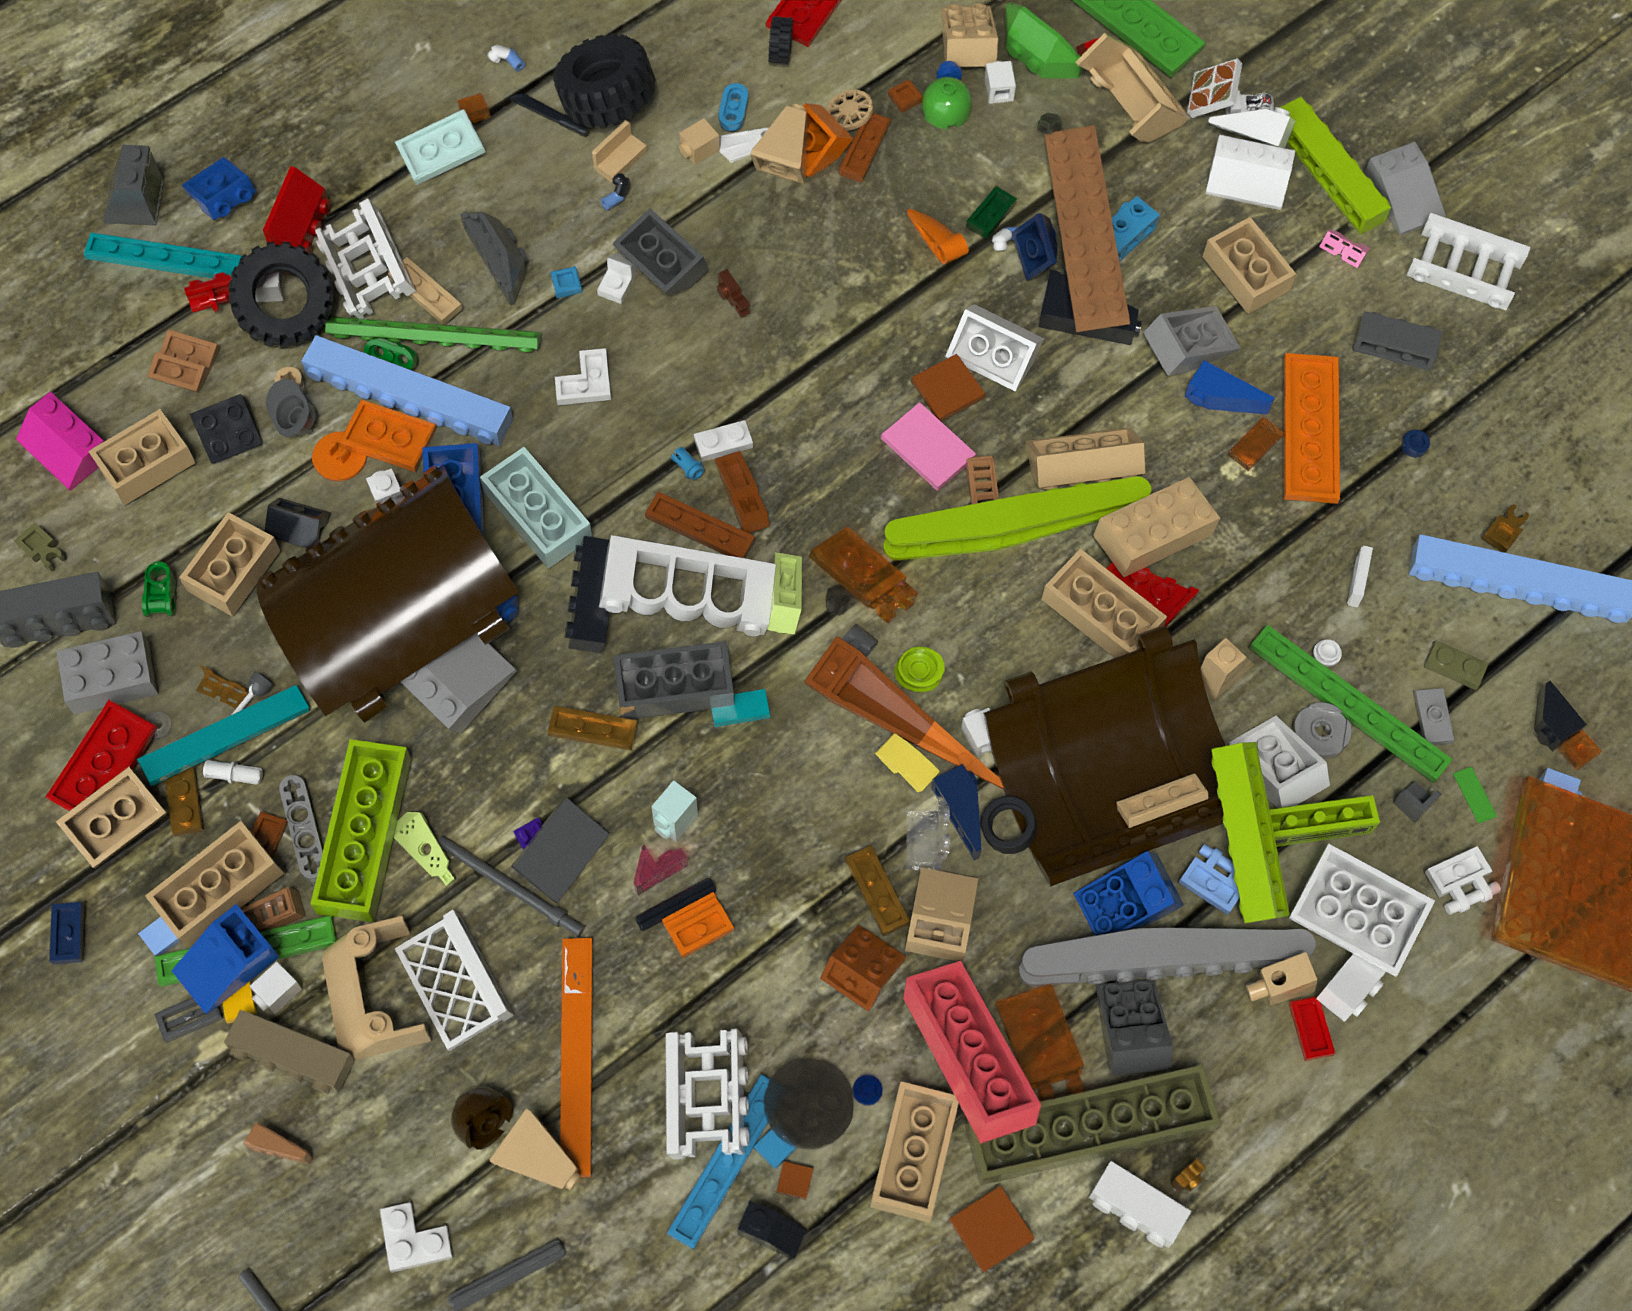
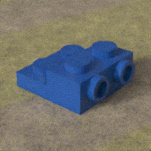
M222 157L182 184L185 193L199 204L201 210L213 220L227 216L233 207L239 203L248 202L252 195L256 193L249 177L225 157Z

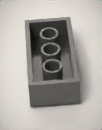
M98 571L0 591V643L3 647L16 648L22 646L23 643L33 641L45 642L49 641L52 637L62 635L75 636L82 631L91 629L104 630L108 626L116 625L113 595Z
M726 641L613 655L621 718L637 719L734 705V692Z

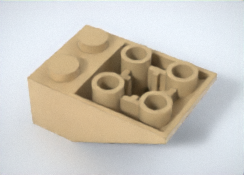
M978 3L972 6L951 4L947 7H941L945 61H953L959 67L986 66V63L997 61L998 36L990 6Z
M921 867L905 951L957 962L961 961L963 963L978 878Z

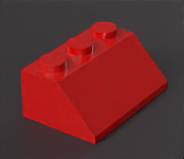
M290 166L263 228L266 241H274L275 245H282V241L291 242V246H303L306 248V252L311 254L312 242L315 236H317L315 230L321 228L323 216L327 215L330 209V200L327 197L325 188L296 167Z

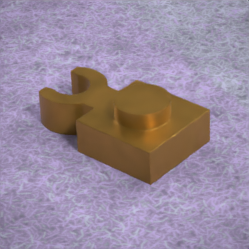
M1515 504L1510 506L1505 517L1499 515L1483 536L1484 540L1504 553L1508 551L1523 530L1519 527L1529 517L1527 512L1523 517H1516L1513 513L1517 507Z
M1196 1158L1174 1179L1171 1185L1178 1193L1185 1188L1192 1191L1203 1180L1200 1174L1206 1167Z

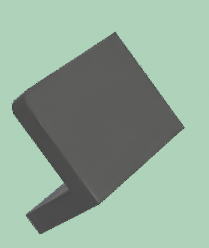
M1415 781L1399 794L1394 804L1415 823L1435 804L1442 794L1437 790L1431 796Z

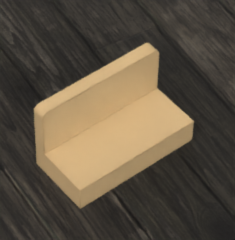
M627 120L592 151L594 170L611 183H613L615 175L618 173L624 174L647 152V145L631 134V124Z

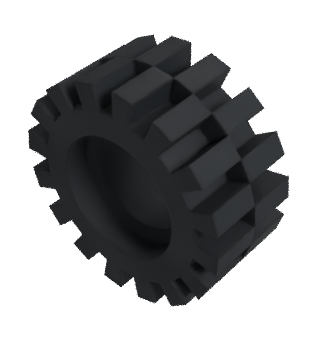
M772 17L769 38V63L789 64L793 38V18Z

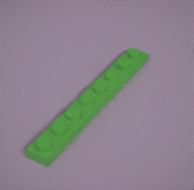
M333 316L325 323V333L334 334L336 338H348L350 335H357L363 340L384 337L393 342H400L402 339H411L416 344L438 341L443 346L465 343V346L469 348L492 345V348L496 350L518 347V350L523 352H531L534 349H538L541 344L542 333L536 331Z
M1268 624L1252 642L1249 649L1323 703H1329L1338 707L1345 719H1348L1349 722L1431 782L1435 783L1453 760Z

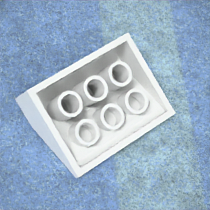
M1328 844L1316 863L1289 919L1396 977L1435 900Z

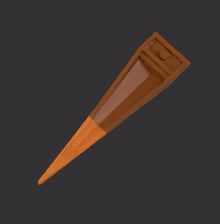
M838 636L835 637L805 679V685L827 698L829 702L893 734H897L904 740L956 766L963 764L967 771L971 770L974 775L1003 789L1001 780L996 774L935 722L864 654Z

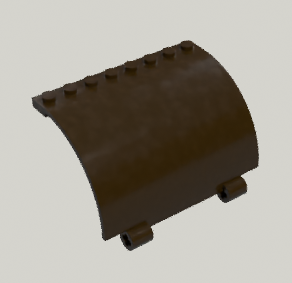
M444 464L440 467L433 466L423 473L424 477L415 483L410 481L404 484L399 489L400 492L392 498L390 496L382 498L377 502V507L370 512L363 511L353 518V523L345 528L343 526L337 527L329 534L330 537L321 543L320 541L312 543L306 548V553L298 558L293 556L287 559L282 564L281 569L275 573L269 571L258 580L257 596L265 619L293 670L325 717L350 701L359 718L366 723L389 708V704L382 694L386 690L475 633L487 645L510 630L496 607L519 593V590L473 521L451 481V475Z
M1163 625L1136 635L1137 651L1039 684L1032 671L1004 680V689L1010 704L984 712L991 751L1005 795L1015 796L1024 800L1033 810L1037 821V835L1028 848L1050 887L1223 824L1224 812L1222 802L1217 793L1218 781L1212 766L1213 755L1211 749L1226 745L1206 694L1199 664L1197 642L1195 640L1173 646L1171 635L1166 626ZM1194 773L1208 791L1207 800L1131 828L1128 827L1117 810L1118 801ZM1011 809L1023 835L1026 829L1025 817L1019 811Z

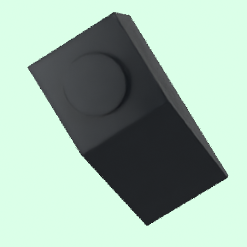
M1549 681L1537 695L1534 730L1540 742L1548 746L1553 752L1576 737L1587 724L1555 685Z
M750 1200L737 1229L738 1236L794 1260L807 1231L782 1214Z

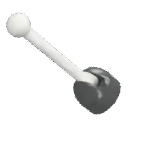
M254 672L248 681V695L232 714L243 710L253 696H263L268 693L273 684L259 673Z

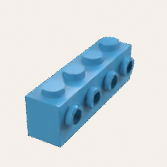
M1138 196L1130 202L1126 201L1123 203L1117 214L1112 217L1119 262L1157 228L1160 214Z

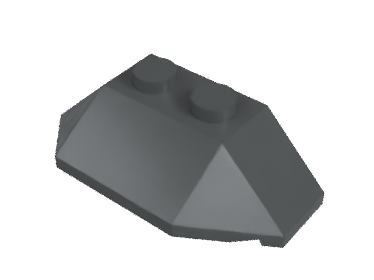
M484 212L461 213L465 232L509 305H514L526 276L525 262L528 260L525 252L521 247H516L514 244L516 240L511 229H505L499 219Z

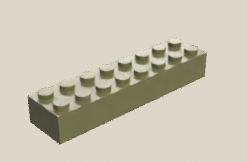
M1200 1065L1040 1102L1041 1107L1036 1125L983 1143L979 1142L968 1119L965 1128L981 1186L1214 1132L1220 1125V1120L1204 1067Z

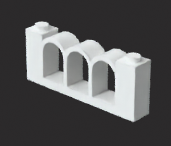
M611 535L607 548L599 607L605 608L612 613L627 612L628 607H630L635 612L643 615L655 614L664 607L671 617L680 621H692L703 614L705 619L716 627L729 628L737 624V631H742L748 636L764 635L769 626L776 564ZM636 562L667 567L664 590L660 597L646 599L636 592L633 585ZM675 568L705 573L702 599L699 604L686 606L680 604L675 599L672 593ZM713 575L743 580L738 610L723 612L714 606L711 601Z

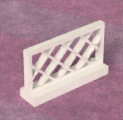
M454 910L443 915L444 919L395 948L441 1039L449 1051L500 1020L506 1021L514 1016L462 916ZM445 928L449 936L446 947L433 946L434 935ZM452 944L454 945L456 951L451 950ZM414 946L424 947L420 964L410 962L405 952ZM430 949L444 952L439 969L425 965ZM449 954L461 958L462 963L459 973L445 970ZM413 967L418 968L417 973L415 972ZM424 969L437 972L433 989L423 987L420 982ZM465 970H467L470 976L464 975ZM443 974L457 977L452 994L439 991ZM463 979L473 981L475 985L472 999L458 995ZM426 992H430V993H431L430 999H429V997H428V995H427ZM437 994L451 998L446 1014L436 1012L433 1007ZM479 994H480V996H481L483 1002H482V1001H478V996H479ZM457 999L470 1002L466 1019L452 1016ZM476 1004L487 1007L491 1017L481 1023L471 1021ZM439 1017L445 1018L443 1024ZM450 1020L464 1023L461 1035L451 1040L447 1033ZM470 1025L475 1026V1027L471 1028L470 1030H468Z

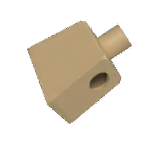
M1307 952L1262 968L1260 970V980L1245 986L1251 1002L1267 997L1270 1005L1315 992L1317 977ZM1273 981H1280L1283 985L1277 986L1273 984Z

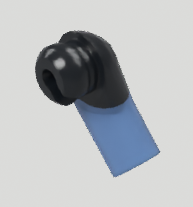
M618 173L613 177V184L616 185L614 191L600 200L603 208L607 211L622 202L626 197L630 187V180L623 173Z

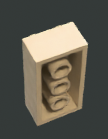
M1188 477L1101 517L1093 536L1121 575L1126 577L1212 536L1220 517L1192 479Z
M1081 548L1045 585L1041 599L1114 658L1137 651L1136 635L1163 626L1167 619L1165 614Z
M240 821L150 891L145 897L177 939L188 948H191L213 921L235 904L239 908L243 907L282 876L284 872L253 833Z
M900 1082L870 1205L871 1208L930 1223L959 1103L955 1095Z

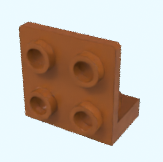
M858 925L831 955L820 979L869 1012L876 1003L884 985L904 963L906 956Z

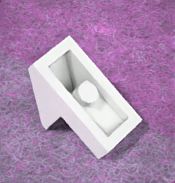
M617 252L607 258L608 270L597 289L598 296L622 304L639 269L621 252Z

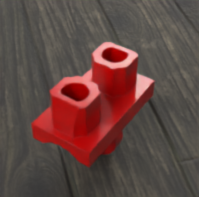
M222 272L215 274L213 280L206 282L199 279L190 281L188 287L184 288L192 312L211 307L214 312L220 311L218 305L229 303V281L232 279L231 275Z

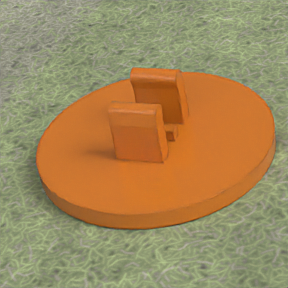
M343 431L333 432L321 438L315 445L312 453V461L316 471L322 477L331 481H345L355 477L362 471L367 460L365 455L340 447L339 441L344 433Z

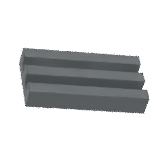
M191 998L154 1014L164 1042H171L222 1020L223 1017L219 1011V1006L211 1011L213 1012L212 1014L170 1032L168 1030L205 1015L204 1011L200 1008L164 1023L165 1019L197 1006L196 1001Z

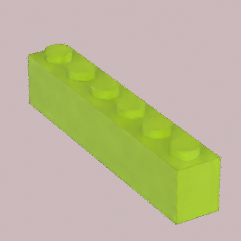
M1299 97L1279 107L1289 111V117L1295 120L1287 144L1295 151L1297 157L1358 233L1362 235L1384 223L1391 210L1387 198L1382 196L1374 187L1373 181L1361 171L1356 160L1348 155L1342 143L1335 139L1328 126L1315 114L1312 106L1307 104L1302 97Z
M1243 742L1211 749L1213 755L1212 766L1218 781L1217 793L1222 802L1224 812L1223 824L1228 833V851L1233 859L1235 870L1234 882L1238 887L1240 896L1239 908L1244 917V922L1249 923L1290 916L1257 743Z

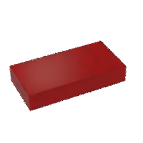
M1318 996L1289 1003L1304 1061L1334 1056L1335 1054L1322 1004L1316 999Z

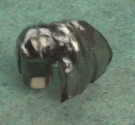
M843 582L827 589L825 598L826 608L835 615H844L861 598L857 594H853L849 585Z

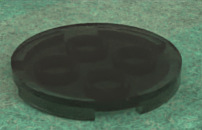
M795 1059L780 1067L770 1079L764 1094L765 1116L773 1132L785 1143L799 1149H821L837 1141L849 1127L853 1118V1091L843 1073L832 1064L824 1060Z

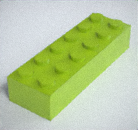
M349 740L310 903L316 914L375 922L411 763L407 747Z

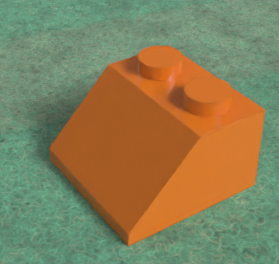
M805 103L803 107L806 108L808 116L806 175L812 177L839 159L853 140V137L822 105Z

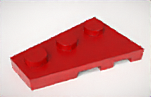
M1113 562L1106 568L1165 614L1167 619L1164 626L1166 627L1200 591L1191 586L1188 589L1176 584L1177 580L1168 576L1164 579L1152 574L1150 569L1146 567L1126 577L1121 575Z

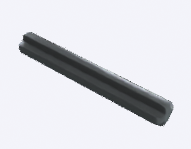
M555 1240L448 1296L449 1304L453 1311H460L563 1258L565 1251L559 1240Z

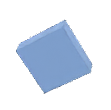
M161 917L138 933L155 956L164 954L180 942Z

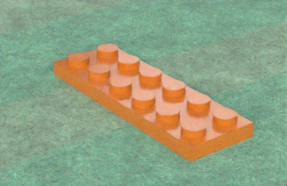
M1285 353L1284 500L1336 504L1340 500L1339 357Z

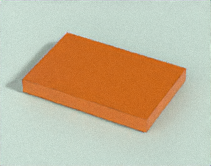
M361 399L339 444L341 448H346L347 450L416 472L423 458L422 447L429 446L437 427L434 423Z

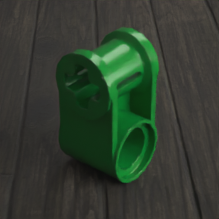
M153 562L145 570L144 593L142 595V611L145 617H150L151 614L175 615L177 582L170 568L164 562ZM166 575L162 581L156 582L157 577Z

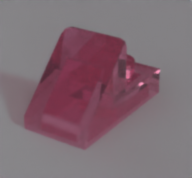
M645 845L642 846L633 882L637 895L642 894L688 866L687 857L681 848L676 851L669 850L663 853L658 858L659 861L655 862Z

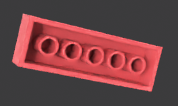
M955 962L907 977L903 999L979 1142L983 1143L1036 1125L1041 1103L962 962Z

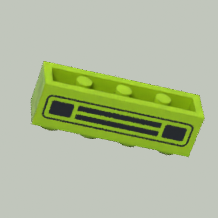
M1373 795L1269 809L1277 847L1372 834L1380 823Z

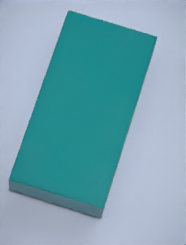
M765 689L734 694V705L711 708L714 727L770 718Z

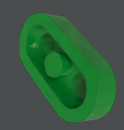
M374 338L367 342L364 347L365 354L409 370H413L417 364V356L413 349L384 338ZM378 346L383 349V355L378 352ZM402 355L407 357V363L403 361Z

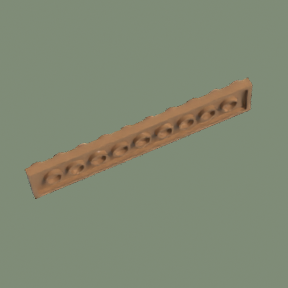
M1095 125L1044 133L1076 332L1130 324Z

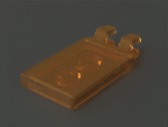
M848 526L811 549L810 559L867 608H872L873 610L876 608L877 615L887 623L896 618L897 614L894 612L899 610L900 607L907 611L914 605L912 600L917 597L918 593L905 582L907 576Z
M1052 984L996 1002L995 1007L1006 1035L1011 1042L1010 1045L1015 1058L1032 1089H1037L1040 1101L1055 1099L1056 1096L1051 1084L1065 1080L1070 1095L1084 1092L1085 1088L1080 1078L1084 1063Z

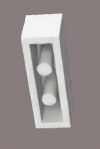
M1112 1161L1106 1167L1089 1196L1094 1201L1093 1205L1106 1214H1109L1111 1211L1121 1218L1119 1221L1125 1227L1136 1231V1229L1141 1230L1147 1234L1146 1238L1148 1241L1160 1248L1163 1246L1169 1248L1174 1243L1191 1213L1184 1206Z

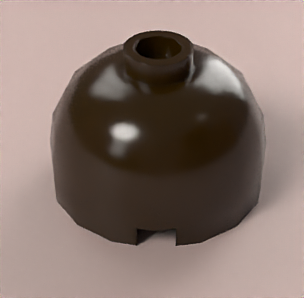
M476 1087L462 1094L456 1100L451 1115L452 1128L457 1138L468 1148L474 1147L476 1150H482L492 1145L503 1134L504 1131L499 1130V1128L504 1124L505 1120L510 1123L513 1107L511 1101L494 1089Z

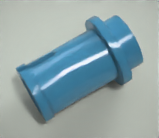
M679 447L674 451L679 455L678 457L675 454L671 455V459L685 472V476L688 479L697 480L703 475L705 471L703 463L696 461L684 447Z

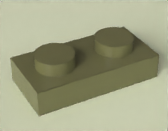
M1436 640L1424 668L1477 690L1489 663Z

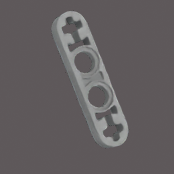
M290 775L281 781L279 791L299 870L308 882L315 883L319 867L317 868V873L312 874L308 870L311 868L307 856L313 855L317 866H320L323 846L308 789L302 778ZM295 784L298 788L296 793L299 801L294 802L289 792L291 789L290 785ZM298 809L308 811L307 818L302 822L292 820L293 813ZM305 835L315 837L314 844L309 848H301L299 846L300 839Z

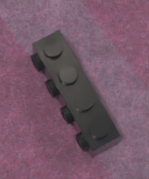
M584 536L581 545L575 546L573 561L578 562L577 571L573 570L570 585L575 587L574 596L569 597L568 612L572 613L571 622L567 621L565 628V638L569 639V649L602 653L606 644L609 611L599 607L607 548L610 540Z

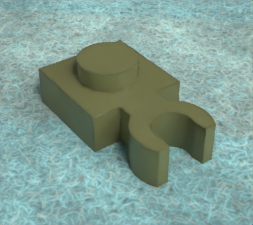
M36 523L14 540L16 545L34 562L41 558V562L49 571L54 569L49 563L51 558L58 557L62 562L65 560L61 551L54 548L56 545L54 540Z

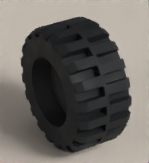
M609 34L608 36L598 35L594 39L589 40L588 38L582 41V44L573 46L569 53H565L561 57V62L557 63L553 75L554 86L566 115L574 122L590 128L595 126L605 128L610 124L615 126L621 124L620 121L625 119L628 121L633 118L635 113H640L644 109L645 104L650 102L656 87L655 76L644 47L635 39L622 34L620 36L616 34Z
M273 241L267 242L265 247L260 248L258 245L252 248V253L248 256L244 254L239 259L240 263L234 267L232 279L229 281L231 310L240 328L250 334V338L256 342L260 340L264 342L265 346L269 347L278 345L280 348H288V345L294 344L297 347L303 345L307 339L312 340L320 329L323 330L332 311L333 285L325 265H321L319 258L314 253L309 254L306 252V248L300 245L293 247L291 242L282 241V245H275ZM275 272H286L298 277L305 285L307 291V301L302 311L296 316L286 319H277L266 315L259 308L255 297L257 285L262 278Z

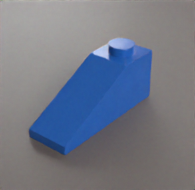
M1205 360L1189 382L1185 397L1193 404L1203 406L1206 409L1266 415L1269 413L1275 397Z

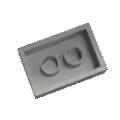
M142 631L56 651L64 702L74 715L103 708L108 700L121 704L159 695L150 644Z

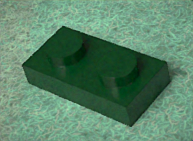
M995 186L967 219L966 227L988 239L1016 205L1017 198Z

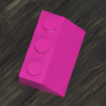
M52 392L46 394L29 408L16 438L17 442L69 491L99 468L88 451L104 441Z

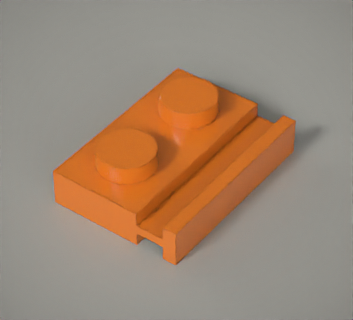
M714 892L662 919V923L682 959L734 931L731 921L718 902Z

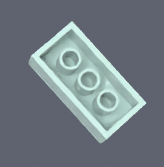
M525 447L480 476L485 495L548 569L575 551V546L581 545L584 536L592 537L589 521Z

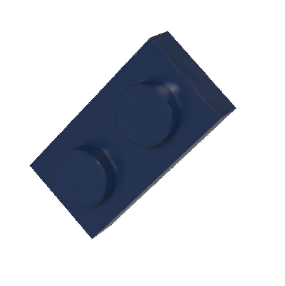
M82 902L51 904L49 961L52 964L83 962L84 904Z

